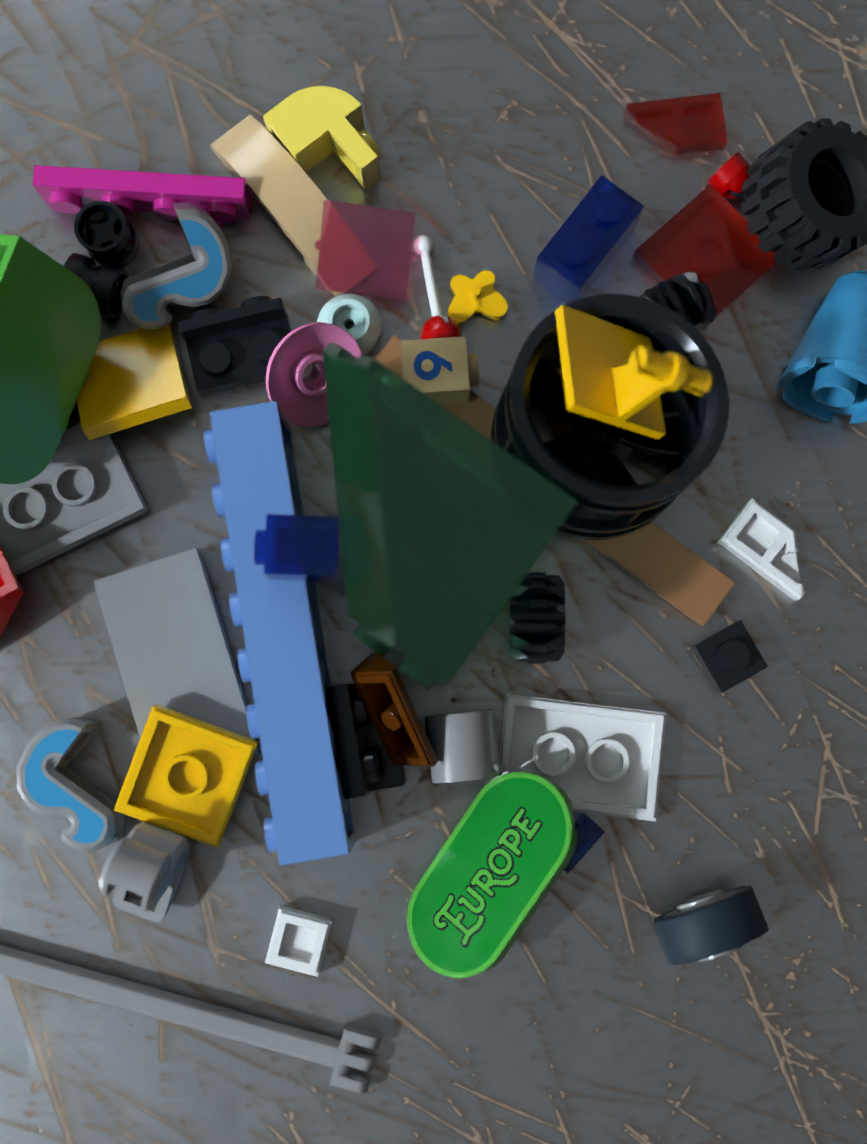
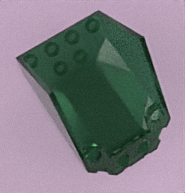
M329 342L323 350L347 613L348 617L358 625L353 636L382 657L386 655L389 649L404 659L399 668L429 691L435 683L445 689L567 518L577 501L375 359L362 354L356 358L342 346Z

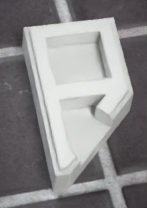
M753 498L748 500L718 539L717 543L794 601L800 600L805 591L804 585L800 581L796 556L798 547L795 530Z

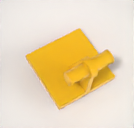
M561 305L555 311L568 411L660 439L666 435L660 399L662 393L666 390L675 391L680 388L697 396H702L703 391L705 393L709 391L712 384V375L708 370H702L689 365L683 355L675 352H668L664 355L653 352L651 338L565 305Z

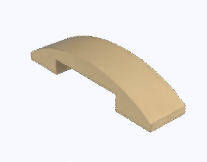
M251 114L210 144L214 153L234 177L246 179L250 192L304 256L306 265L333 297L350 293L377 272L376 265L329 200L289 152Z

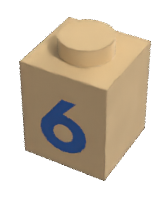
M466 336L401 341L405 407L468 403L470 386H479V366L477 353L467 354Z

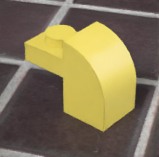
M329 86L307 87L291 94L263 115L267 130L289 152L306 173L333 153L364 191L380 179L378 157L381 155L380 150L371 135L364 130L361 103L347 92Z

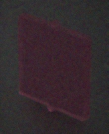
M324 200L320 239L314 243L315 249L319 251L315 289L406 300L410 262H413L416 258L415 253L411 251L415 213Z

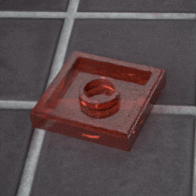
M711 184L641 244L632 256L658 284L661 281L672 278L676 274L696 272L701 281L706 283L714 298L713 303L718 313L715 319L777 264L774 261V253L771 251L764 253L757 246L761 240L756 233L752 236L750 235L746 226L749 223Z

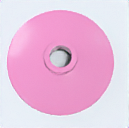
M313 322L294 329L278 343L268 362L266 390L270 402L277 401L286 420L299 426L317 427L336 420L348 410L360 391L364 374V361L361 350L355 339L347 331L331 323ZM312 363L310 374L303 377L306 367Z

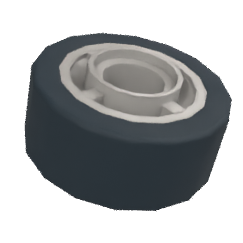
M750 885L725 891L718 889L679 903L676 905L677 908L663 913L653 921L670 965L705 961L726 955L761 937L769 930L754 890Z

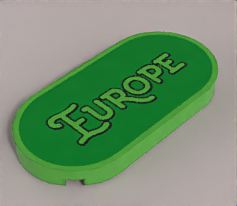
M511 772L501 775L486 784L417 884L410 898L407 911L408 933L417 955L435 972L450 978H467L489 971L497 966L506 956L568 865L577 845V828H575V819L572 814H575L568 795L552 780L538 774Z

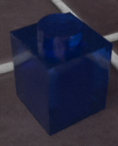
M267 514L266 530H256L255 565H264V574L268 580L338 582L339 517Z

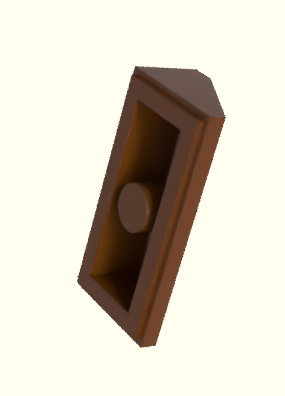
M379 653L369 654L350 674L393 765L435 766L439 761L396 666Z

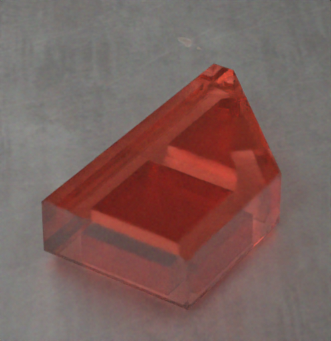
M720 93L626 104L624 111L625 120L673 155L721 150L725 148L728 142Z

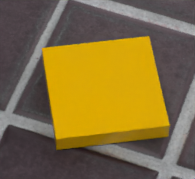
M170 323L161 328H140L99 341L88 370V377L77 398L81 427L89 441L192 408L174 331Z
M155 704L151 708L114 811L219 848L259 741Z

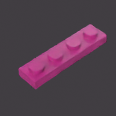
M34 165L32 186L48 206L62 213L76 214L89 203L107 201L121 209L126 217L133 215V212H149L163 219L179 220L173 203L190 202L207 211L215 222L232 223L236 221V218L251 219L253 199L245 178Z

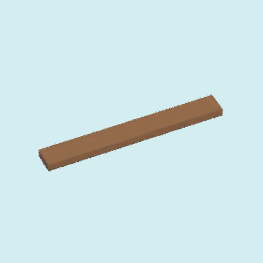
M393 335L363 374L364 381L498 478L491 455L490 444L491 426L496 408L471 390L468 403L405 407L401 352L402 340ZM571 466L570 469H572L576 473L593 480L591 477L582 472L576 466ZM653 522L648 523L633 533L618 538L583 540L699 626H704L735 584L734 581Z

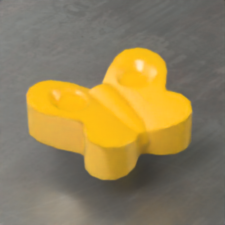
M484 270L478 273L474 279L461 274L455 275L451 279L450 290L454 298L448 309V317L454 319L459 327L465 326L475 314H482L493 321H501L506 317L508 304L505 298L494 289L495 275L491 271Z

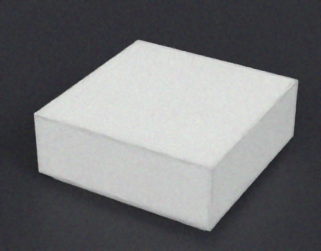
M280 906L265 963L318 977L333 919Z

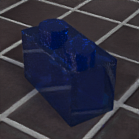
M601 175L538 255L532 279L566 304L581 299L633 233L644 205Z

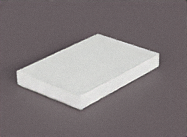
M505 694L499 743L501 774L526 772L538 774L552 780L568 795L574 812L656 822L667 713Z

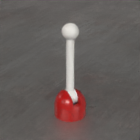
M420 235L414 241V249L417 254L421 255L432 317L425 322L421 329V339L462 337V331L457 322L451 317L442 315L431 257L434 241L428 235Z

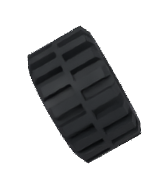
M820 118L815 123L810 120L793 130L751 164L747 171L749 178L742 185L741 193L747 196V200L741 203L743 215H749L751 223L746 226L750 235L752 236L756 233L761 240L757 246L764 253L773 252L775 262L782 266L791 262L792 270L803 271L810 267L813 271L821 269L867 244V136L861 131L854 134L851 132L850 124L839 121L834 125L831 119ZM810 186L817 193L822 206L814 198Z

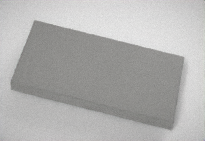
M197 548L190 549L94 580V586L139 737L141 738L152 706L158 704L251 738L247 723L246 699L200 550ZM259 743L254 755L262 753Z

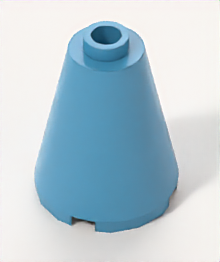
M854 271L840 276L835 281L781 373L779 388L783 386L785 389L782 398L789 406L804 415L827 422H832L834 414L851 415L849 424L867 422V271Z

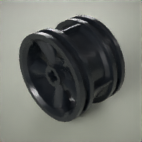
M600 294L574 300L565 304V306L651 338L653 352L661 355L668 352L683 355L689 365L702 370H708L712 375V384L707 393L703 391L702 396H697L680 388L675 391L666 390L662 393L660 399L666 435L660 439H655L568 411L564 381L557 369L562 368L555 311L545 317L532 330L516 358L509 380L502 392L493 416L490 437L491 455L503 488L522 512L533 521L555 533L582 540L618 538L633 533L652 522L710 465L723 442L729 417V395L724 372L713 349L692 324L673 310L642 297L625 294ZM531 408L558 420L556 428L557 440L543 441L534 422ZM592 424H593V427H594L593 430H591L590 427H589V426L592 425ZM633 449L663 459H669V465L664 477L640 485L636 483L622 463L630 457ZM575 464L583 470L594 471L595 481L570 469L571 466Z

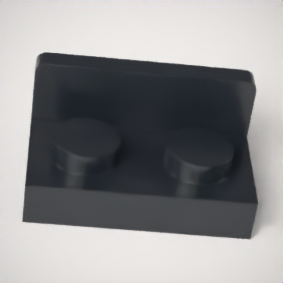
M256 296L246 299L241 303V307L222 312L217 308L198 310L190 315V319L178 322L180 334L186 342L196 389L200 396L266 381L267 366L274 349L291 332L288 314L282 299H272L269 296Z
M355 683L325 687L343 799L366 796L375 790L403 786L407 781L405 766L393 765Z

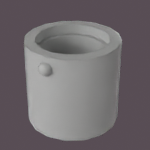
M494 709L424 717L427 737L439 761L435 766H430L432 783L471 781L502 775Z

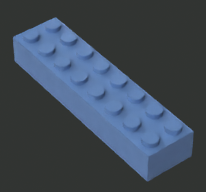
M277 401L210 412L212 429L204 430V443L210 463L217 464L220 483L212 485V494L217 516L225 517L229 538L221 539V554L225 570L227 572H234L237 593L229 594V605L234 626H242L246 648L238 649V664L242 681H251L254 704L247 705L246 715L250 736L252 739L260 738L263 760L255 762V774L260 795L269 794L272 815L269 818H264L267 849L269 853H278L279 866L346 855L353 848L356 836L350 798L343 799L325 687L331 686L290 425Z

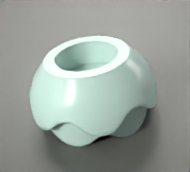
M354 293L340 294L330 299L321 309L317 322L334 324L347 331L357 342L362 356L367 355L373 350L383 328L381 316L374 304L369 299ZM347 321L354 322V326L350 329L346 328L344 324Z

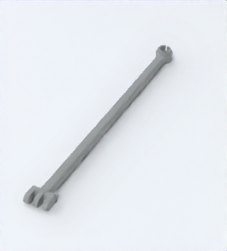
M0 944V975L333 1068L329 1085L356 1093H367L370 1079L350 1072V1069L352 1067L363 1071L373 1070L376 1058L371 1054L356 1050V1046L378 1049L382 1036L376 1032L345 1024L342 1039L340 1040Z

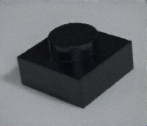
M741 620L733 622L691 646L692 651L717 693H723L768 667Z

